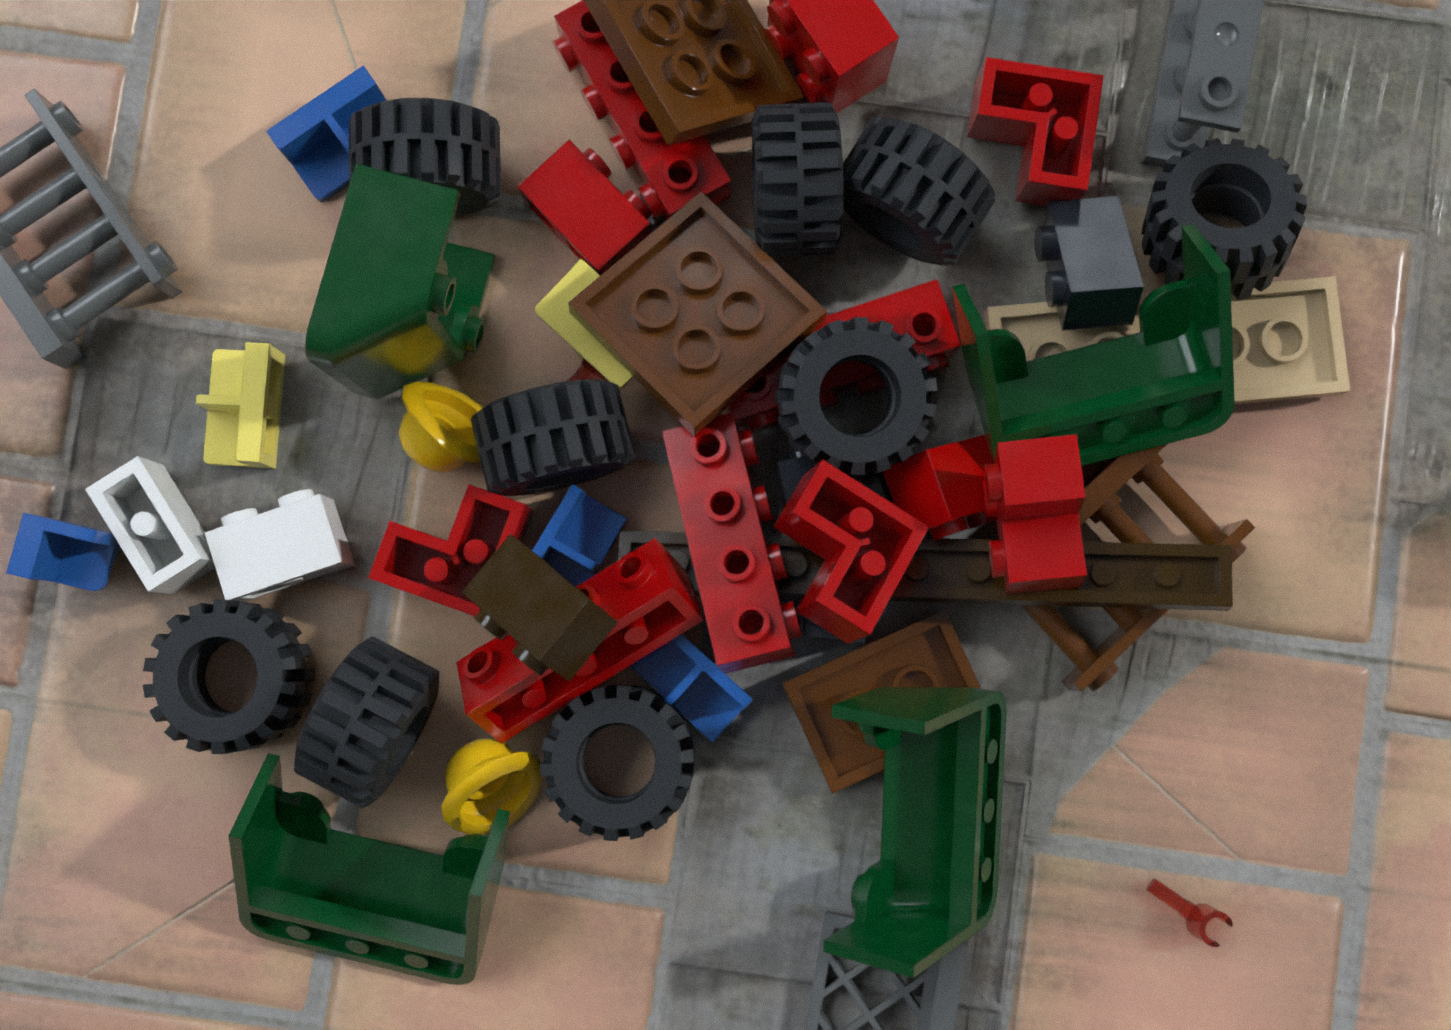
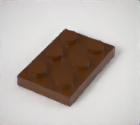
M945 609L782 682L832 794L883 771L885 750L871 748L866 744L857 722L832 718V705L879 687L981 688Z

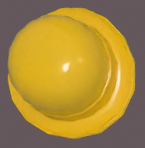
M412 382L403 386L402 400L407 411L400 423L399 438L403 450L413 461L437 473L455 471L467 462H481L471 418L484 408L482 405L461 392L430 382Z
M481 738L466 743L449 759L445 770L444 779L448 794L441 805L443 820L453 830L465 834H489L497 809L510 811L509 827L528 811L538 796L543 778L540 774L541 762L533 753L514 752L505 742L501 744L493 738Z

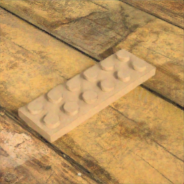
M1336 276L1275 281L1262 292L1253 288L1251 296L1242 300H1237L1231 294L1235 404L1334 396L1350 391ZM1142 293L1133 325L1062 331L1057 307H1049L1047 302L987 307L984 311L985 327L987 330L1005 329L1014 333L1024 347L1026 361L1139 333V310L1144 299L1150 293Z

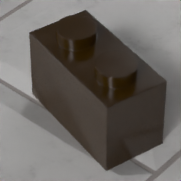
M512 534L506 538L462 591L480 608L474 619L501 641H504L508 635H511L518 642L512 653L540 676L549 667L570 681L618 623L605 610Z

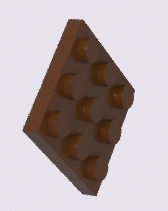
M584 0L668 146L752 122L758 105L798 104L804 98L781 56L766 36L765 29L748 0Z
M702 192L568 302L570 314L693 436L699 433L825 322L827 313L808 292Z

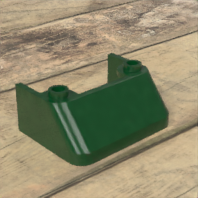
M355 164L310 317L305 340V354L311 363L353 393L380 399L402 389L403 386L409 383L418 382L462 362L467 356L468 351L473 353L478 351L485 328V320L479 318L496 256L491 253L447 242L461 195L459 190L360 164Z
M1194 224L1181 227L1184 280L1158 287L1144 299L1139 310V333L1026 361L1025 350L1019 338L1014 333L1005 329L987 330L965 284L952 286L964 364L993 461L995 459L997 443L1077 434L1082 466L1205 435L1219 429L1228 421L1235 405L1230 270Z
M879 687L832 705V718L857 722L866 744L871 748L885 750L880 861L871 865L864 874L862 873L856 878L851 891V904L855 909V921L824 939L823 952L914 978L988 924L995 908L998 892L1007 717L1006 701L1001 692L977 687Z
M268 753L228 835L239 920L249 932L269 941L446 984L463 985L470 983L475 978L482 957L505 863L510 811L497 809L488 837L480 834H467L464 837L454 838L447 844L443 856L331 829L330 815L317 797L306 792L289 793L283 791L280 756Z

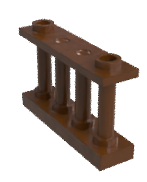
M1167 444L1110 458L1084 483L1086 498L1079 511L1080 526L1088 518L1095 524L1101 521L1121 543H1154L1119 506L1122 500L1116 492L1131 478L1137 484L1143 481L1203 545H1232V563L1247 548L1241 541L1255 529L1248 519L1230 523L1221 529L1161 466L1164 459L1158 453ZM1020 605L1077 666L1061 681L1068 690L1083 691L1086 687L1091 691H1095L1103 686L1119 669L1114 661L1169 610L1102 607L1119 627L1094 650L1053 606Z

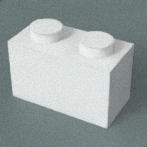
M137 456L85 489L148 592L174 595L215 569L205 531L164 465Z
M312 489L296 491L278 499L280 507L261 514L257 513L256 508L236 511L221 518L222 527L204 532L225 600L248 602L355 566L334 499L321 494L314 495Z

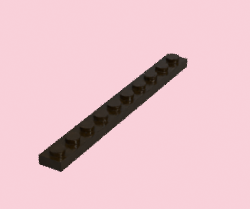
M620 531L618 560L656 538L686 570L694 594L700 595L686 532ZM766 534L768 545L779 542L788 578L777 580L781 598H804L825 559L787 535ZM923 538L889 600L1229 611L1233 607L1232 545L1083 542L1087 577L1080 588L1006 595L1004 577H992L989 541L993 540L942 538L934 541L933 538Z

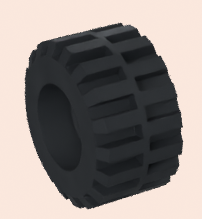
M400 98L363 107L362 110L354 112L349 120V184L355 164H360L459 190L461 195L454 217L484 210L496 204L501 196L499 122L495 117L490 116L489 113L456 101L436 98Z
M832 103L758 105L752 118V184L755 241L770 257L833 255L840 243L843 225V156L839 118Z
M876 117L872 119L843 162V209L859 226L882 243L921 262L940 266L955 264L995 202L994 189L982 171L967 155L936 133L908 121L892 117Z
M1219 138L1208 139L1203 148L1193 143L1182 149L1180 157L1172 155L1165 162L1163 171L1157 174L1141 234L1144 235L1141 244L1144 255H1151L1149 266L1154 273L1165 272L1167 274L1164 281L1165 284L1184 280L1181 227L1194 224L1229 268L1231 294L1237 300L1249 298L1253 288L1262 292L1269 287L1274 276L1279 277L1283 271L1306 218L1304 213L1307 208V196L1300 194L1303 183L1298 174H1287L1290 164L1282 157L1277 159L1269 157L1270 149L1258 144L1253 149L1244 146L1245 140L1233 138L1231 144H1222ZM1200 214H1224L1234 218L1244 227L1225 228L1217 226L1205 220Z
M854 317L851 320L842 322L840 319L814 331L789 354L790 357L781 368L778 379H780L778 390L775 391V404H778L780 415L777 419L781 430L784 429L790 439L788 441L796 452L804 455L807 458L806 461L815 466L823 459L847 475L880 473L891 469L890 466L896 462L905 461L913 454L911 449L917 443H923L929 433V430L925 429L929 419L935 418L937 405L931 404L932 392L938 391L936 377L929 379L926 366L931 365L925 352L921 354L916 352L912 347L916 341L906 332L899 335L892 330L894 325L882 320L877 323L868 322V317ZM849 361H859L872 367L883 379L888 393V406L881 423L873 430L859 435L846 434L832 427L826 420L819 401L820 386L826 374L838 364Z
M585 379L531 388L491 402L471 418L487 491L503 496L534 494L568 487L572 484L584 483L616 472L635 458L619 386L612 382Z
M214 600V604L199 603L188 607L189 615L176 614L166 624L172 631L169 634H157L151 646L159 650L156 658H145L143 671L153 672V684L143 685L144 697L156 698L158 706L149 711L155 722L168 721L170 723L164 732L174 741L188 740L186 748L197 752L211 750L212 754H228L259 748L260 745L272 743L283 736L281 731L293 728L301 717L296 712L299 707L308 706L312 697L311 693L305 692L306 682L315 681V668H306L305 658L313 655L309 644L299 643L297 637L302 632L294 623L284 622L282 620L284 615L275 609L263 608L261 604L230 600ZM230 640L237 641L248 649L255 660L258 672L257 685L252 698L237 712H229L218 706L211 698L205 681L207 664L212 654L221 645Z
M375 637L364 640L342 660L313 705L296 746L295 773L361 808L373 803L395 779L428 721L439 691V670Z
M608 685L578 696L569 702L568 706L561 713L557 714L550 724L552 728L549 734L544 737L541 748L544 751V760L540 763L541 777L546 778L548 786L544 791L549 802L554 800L561 811L558 815L566 823L570 820L580 826L578 831L590 837L593 833L603 835L604 840L617 841L619 837L630 836V840L643 837L645 832L651 829L657 830L667 823L668 818L679 810L690 789L695 766L694 743L691 732L689 733L681 714L666 703L661 695L654 694L646 690L647 688L635 685ZM618 724L631 726L642 732L653 747L655 755L653 775L649 782L634 794L628 796L607 794L598 789L586 773L584 766L586 746L595 733L607 726Z

